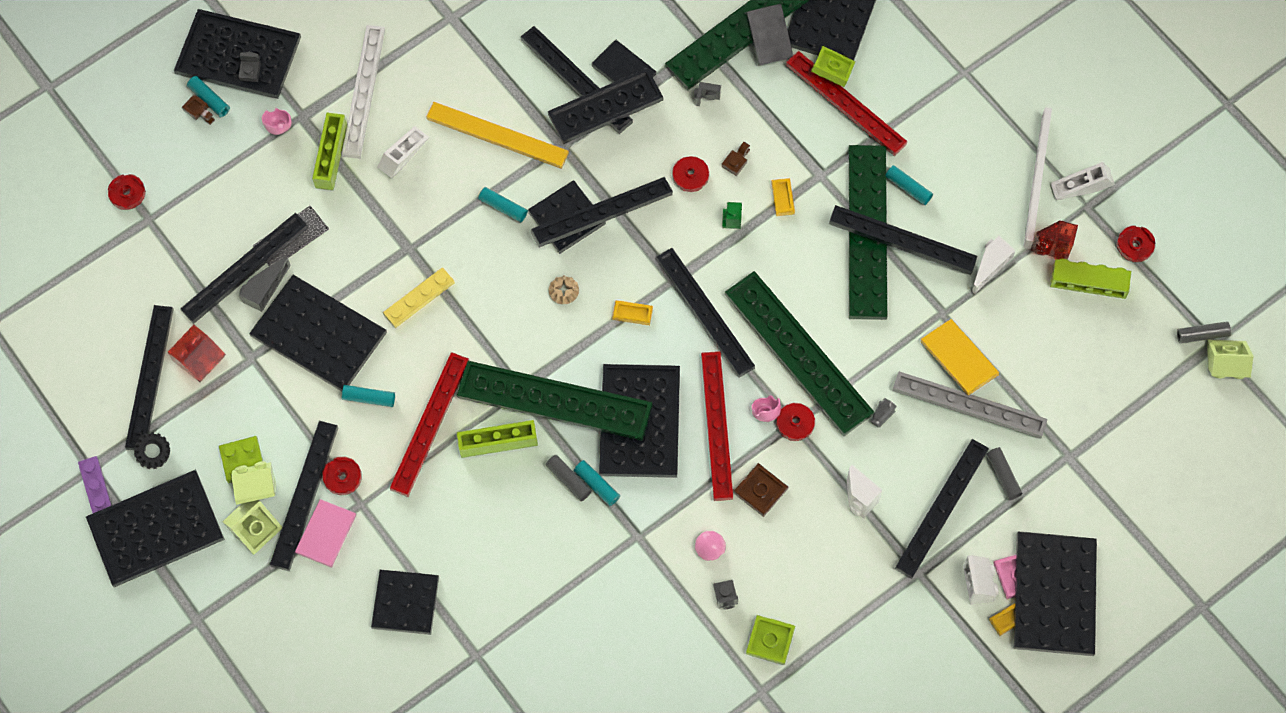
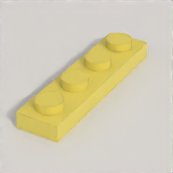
M442 267L383 312L384 316L397 328L455 284L454 279Z

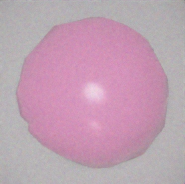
M275 108L273 112L266 110L262 115L263 126L273 135L287 132L292 125L291 116L285 110Z
M772 395L767 398H759L752 404V414L759 421L770 422L780 415V399L775 400Z
M705 531L696 539L695 550L698 556L706 561L717 560L725 553L726 542L719 533Z

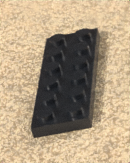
M645 68L549 110L548 116L562 143L566 144L663 101L664 98L649 69Z

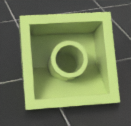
M1207 340L1208 369L1211 376L1220 379L1225 377H1234L1236 379L1251 378L1254 356L1246 341Z
M258 462L251 467L239 466L232 471L236 505L275 496L276 480L271 462Z
M259 500L242 503L223 521L233 535L253 555L282 529L279 522Z

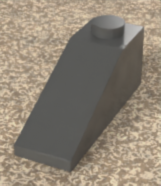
M283 257L249 279L247 284H244L240 289L239 296L242 302L262 312L291 266L288 258Z

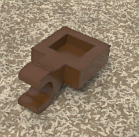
M193 95L182 106L183 111L195 120L201 117L209 125L215 121L212 117L213 114L207 111L209 108L207 103L196 95Z
M743 142L737 153L732 150L723 161L722 167L738 176L747 164V159L744 157L750 151V145Z

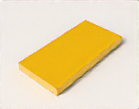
M952 319L921 338V343L968 396L999 376V371Z

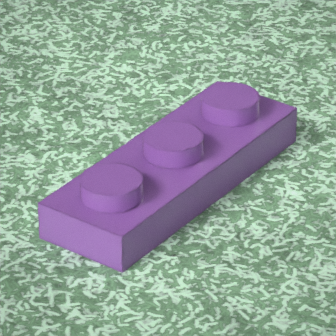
M94 456L79 461L78 465L92 513L111 506L112 503L98 457Z

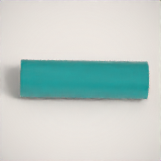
M194 76L188 81L187 87L207 103L208 107L219 117L227 115L230 106L200 78Z
M895 165L891 166L885 175L887 179L923 205H926L933 196L931 191Z
M484 187L479 194L478 200L520 223L527 216L528 210L487 187Z
M344 385L342 400L393 407L395 392Z
M585 460L577 464L573 471L606 504L611 507L619 500L621 495Z

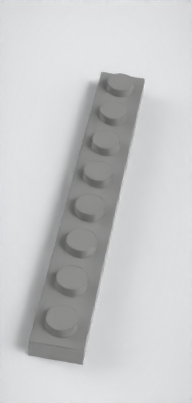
M900 371L892 390L1040 439L1043 436L1048 420L972 394L968 396L965 392Z

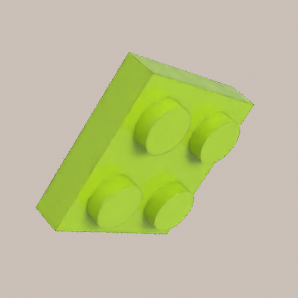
M822 46L811 72L845 87L856 61Z
M257 436L219 445L227 483H232V471L239 466L251 467L258 462H263Z
M757 615L746 655L785 665L795 625Z

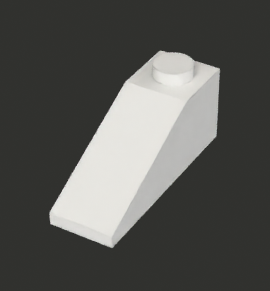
M414 126L383 154L377 167L390 178H393L403 169L429 137Z
M1101 162L1054 181L1051 185L1056 200L1098 192L1115 185L1110 168L1104 162Z
M1000 236L995 240H989L985 245L986 249L972 289L973 294L979 291L1014 257L1016 250Z

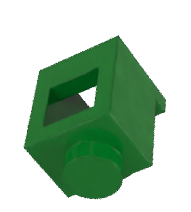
M727 202V209H723L722 228L741 229L742 203Z

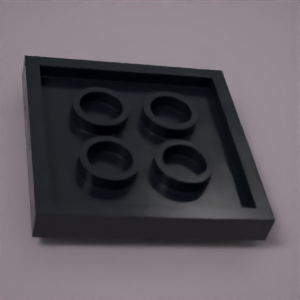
M573 180L529 208L528 213L537 225L540 226L593 204ZM606 221L552 242V244L561 254L606 225Z
M380 569L371 628L431 635L439 575Z

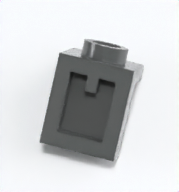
M253 52L240 53L239 80L258 82L261 66L259 55Z
M699 82V88H695L693 99H696V106H700L702 97L708 100H720L721 85Z
M733 580L713 584L718 608L727 610L734 608L738 604V596L736 595Z

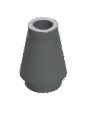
M884 398L882 401H879L870 422L880 428L896 412L897 406Z

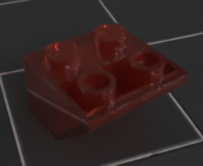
M1059 220L1038 231L1031 251L1038 255L1052 256L1058 260L1068 259L1074 245L1078 225Z
M194 324L168 351L172 361L198 382H201L226 355L207 334Z

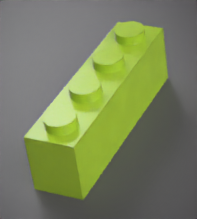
M326 112L312 177L317 189L334 191L347 128L344 114Z
M1055 259L1052 267L1050 287L1126 299L1130 290L1131 271L1122 267L1109 268L1102 264L1090 265L1082 261L1077 263L1071 262L1068 259Z
M534 420L457 432L461 458L538 446Z

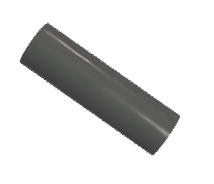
M1228 321L1177 329V339L1180 344L1231 336V327Z
M998 447L990 450L987 456L1008 500L1020 497L1023 493L1002 449Z
M558 455L552 456L547 461L546 466L580 501H584L591 494L592 490Z

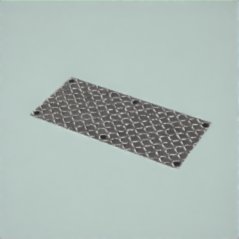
M311 205L298 213L299 217L309 228L268 261V266H271L283 257H291L329 230V227Z

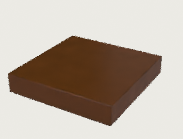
M758 463L733 493L764 517L788 490L789 486Z

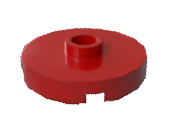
M683 157L673 167V181L683 191H699L708 183V165L698 157Z
M133 174L119 175L108 186L109 200L119 209H133L140 205L145 198V186L141 179Z
M1129 226L1120 233L1117 240V249L1126 260L1142 262L1153 254L1155 238L1145 227ZM1133 243L1138 244L1139 247L1133 246Z
M791 403L781 409L776 425L784 438L790 441H801L812 434L815 427V417L809 407L801 403ZM798 419L800 422L794 423L792 420Z
M337 457L325 466L323 482L326 488L333 494L348 495L360 486L362 471L352 458ZM346 475V478L340 479V476Z

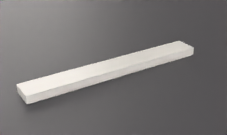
M366 26L342 157L361 159L385 27Z
M1047 107L1044 108L1041 120L1023 245L1027 249H1031L1034 240L1052 108Z

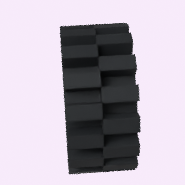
M146 433L136 442L134 457H136L137 463L141 464L140 466H145L147 469H157V467H162L167 462L170 455V444L166 441V437H162L159 433ZM148 444H155L159 447L160 453L157 457L150 458L145 454L144 449Z

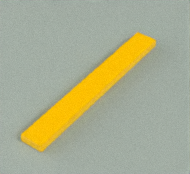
M433 102L426 116L429 121L562 169L569 154V151L437 102Z

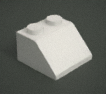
M853 465L849 467L847 476L849 507L853 514L865 518L879 503L882 489Z
M974 555L967 556L963 569L970 605L994 602L996 595L999 594L998 585L993 581V576H995L994 565L990 564L989 558Z

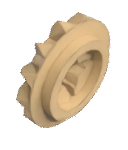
M563 275L562 277H556L550 283L549 295L558 304H569L579 294L578 283L572 277ZM563 284H565L566 288L569 289L566 290L565 296H563L562 291L559 290L562 288Z

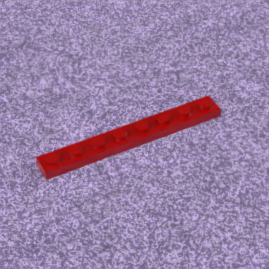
M800 51L786 62V66L881 146H885L886 150L894 157L907 145L908 141L841 85H837L811 72L814 63Z
M721 352L701 353L713 499L714 501L733 500Z
M453 352L450 353L393 479L390 491L409 497L463 377L469 358Z

